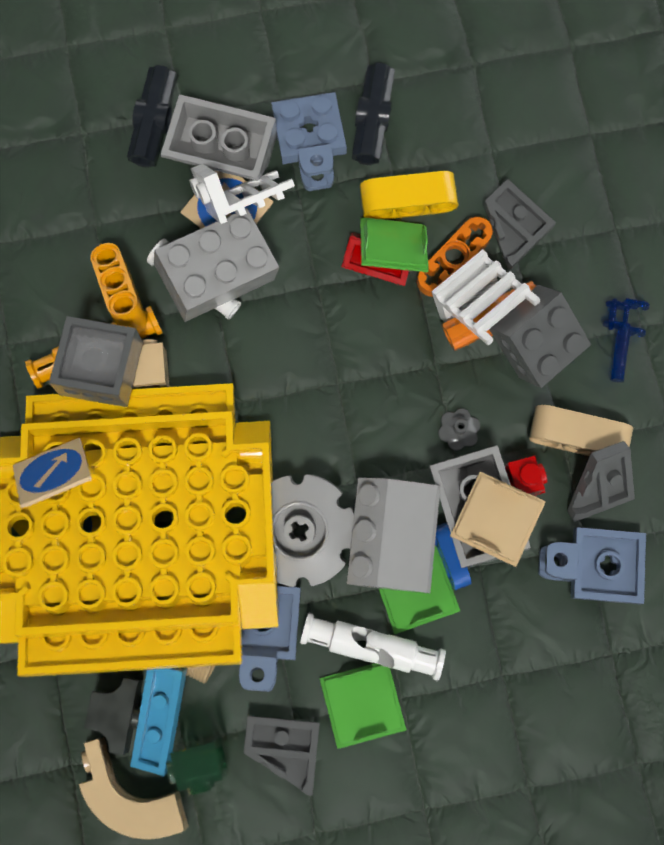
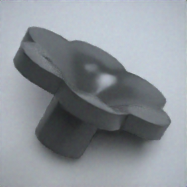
M458 409L455 413L447 412L442 416V426L438 431V436L440 440L448 442L450 449L459 451L464 446L472 447L476 444L478 440L476 433L480 429V422L476 418L471 417L468 410Z

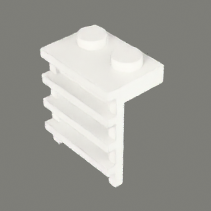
M204 164L191 168L194 178L189 180L195 197L201 199L207 213L220 224L228 222L226 214L235 212L239 216L245 215L247 213L244 207L251 204L258 208L264 207L266 205L263 199L272 196L277 200L285 198L282 191L295 186L293 179L279 184L274 182V179L279 178L278 172L274 170L262 175L259 181L250 180L223 191L217 173ZM260 185L262 191L259 192V191L256 190L254 187H257V186ZM242 193L244 198L239 199L235 195Z
M483 249L432 291L440 319L444 322L453 318L458 319L488 346L493 342V337L486 331L523 300L527 299L534 306L540 303V298L530 291L526 283L521 284L516 280L515 275L511 271L509 273L501 267V264L497 260L495 262L492 261ZM511 287L515 290L478 322L472 321Z

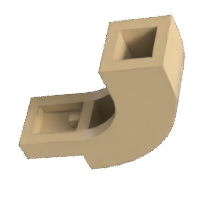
M105 737L84 743L86 751L81 753L82 762L86 773L91 772L93 779L79 784L87 805L101 822L120 834L139 839L163 838L184 832L189 827L179 791L150 799L139 798L129 794L120 786L115 777Z

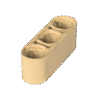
M537 405L535 407L529 440L539 445L590 456L592 452L625 441L630 448L633 427L623 422L559 407Z

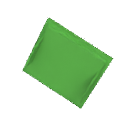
M360 217L361 265L419 272L429 271L427 228L424 224Z
M436 545L430 593L379 589L394 634L460 612Z
M374 663L319 678L337 749L406 731L390 668Z

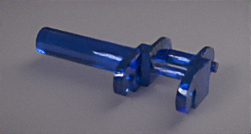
M626 298L623 302L617 301V299L606 302V306L610 308L608 320L603 321V326L608 327V330L618 329L610 379L613 382H624L630 336L638 334L639 337H644L646 335V330L631 327L630 323H628L630 309H638V307H642V310L649 309L650 304L645 301ZM617 309L624 310L623 322L615 321Z

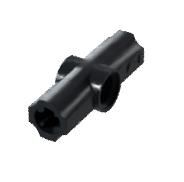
M376 62L373 65H368L363 95L359 97L355 121L357 129L352 160L362 165L371 166L372 164H379L384 132L388 130L392 105L390 97L395 69L389 67L388 64Z
M155 65L154 67H149L142 97L137 99L134 106L132 118L134 129L127 158L128 161L140 167L149 168L156 166L163 134H167L172 117L171 101L177 75L176 72L168 69L166 66Z

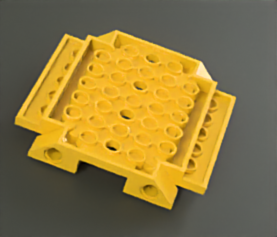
M233 383L132 389L128 407L60 396L59 394L26 396L25 424H21V436L0 437V644L18 643V676L33 677L243 664L242 629L279 627L271 487L273 482L270 421L239 422L235 425ZM80 437L92 481L85 482L32 506L21 508L13 465ZM241 507L246 511V517L241 523L232 524L226 520L227 512L231 508ZM162 511H169L174 515L172 524L167 528H158L154 524L155 517ZM92 515L101 517V525L98 530L92 533L83 530V523L87 517ZM18 520H27L29 523L28 531L20 537L12 536L11 528L13 524Z

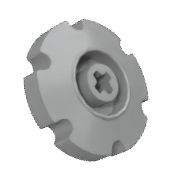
M307 474L304 476L301 484H296L290 475L274 480L271 487L277 582L282 585L295 587L298 579L305 577L309 580L311 586H315L331 579L347 562L342 557V550L345 548L351 549L354 521L353 507H341L339 497L343 492L336 485L319 476ZM296 521L299 525L305 523L308 525L309 529L305 532L306 539L302 535L297 537L294 535L293 531L297 528Z

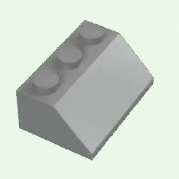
M179 94L161 151V157L195 166L204 164L215 171L259 181L269 165L277 138L276 118Z
M498 445L430 466L435 485L441 486L439 498L450 533H452L480 472L510 485ZM452 537L461 568L498 559ZM529 541L527 542L524 551L530 549Z
M358 478L347 584L378 589L422 593L431 592L441 486L394 479Z

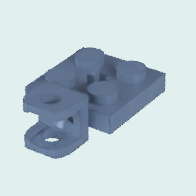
M335 92L271 102L273 116L276 118L277 138L282 164L299 162L303 186L308 191L332 187L334 183L333 156L347 154V146ZM308 123L316 125L313 127V132H307L305 128L301 127ZM323 174L324 176L320 181L312 179L314 175Z
M576 527L573 529V543L556 542L539 550L538 574L548 580L571 581V599L644 604L646 533ZM554 556L559 560V566L554 563ZM605 556H609L611 563L617 566L616 570L610 571V576L606 575L604 570L600 568V562L605 560Z
M277 586L278 628H266L264 632H260L259 629H242L243 664H240L239 680L245 690L270 692L276 683L278 659H296L301 588ZM258 669L263 670V680L254 682L252 679L253 672Z

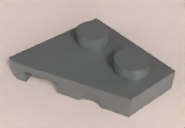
M509 179L488 197L484 203L486 214L506 266L510 270L556 224L551 217Z
M625 441L591 453L568 507V514L573 522L635 499L631 449Z
M248 716L244 754L254 761L261 763L280 778H284L306 795L313 796L320 723Z

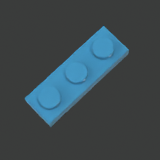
M186 667L147 670L130 767L165 776L169 771L187 673Z

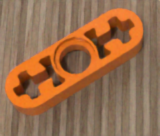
M482 217L470 218L428 261L429 271L419 272L417 278V286L424 295L433 297L432 291L482 249L484 250L487 247L493 233L489 221ZM479 228L483 230L482 238L476 237L468 247L466 242L469 240L472 230L477 231ZM451 249L461 251L464 256L463 262L460 264L449 263L445 257L446 252ZM441 265L444 271L439 276V285L432 283L430 286L427 285L426 274L431 277L439 271Z

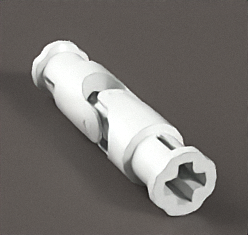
M311 613L307 615L300 641L301 644L306 645L307 642L325 646L329 648V652L367 662H374L399 671L409 673L413 670L432 675V678L437 681L440 679L446 650L444 649L436 651L417 646L416 641L383 634L338 620L336 623L314 618V614ZM367 641L365 648L361 647L356 642Z

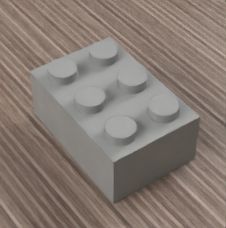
M247 208L245 209L247 213L245 215L239 216L235 213L226 217L228 222L220 224L217 221L155 249L153 264L184 322L275 280L279 266Z

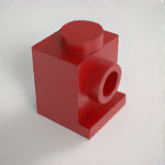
M535 456L506 464L505 470L511 486L533 496L546 493L544 486L547 483L546 471L542 463L537 464Z

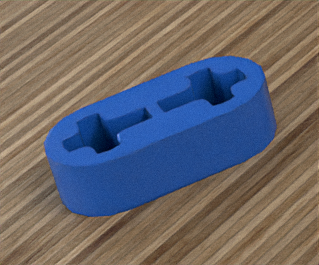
M445 522L437 525L435 545L452 588L458 590L471 585L472 582L468 568H461L448 524Z

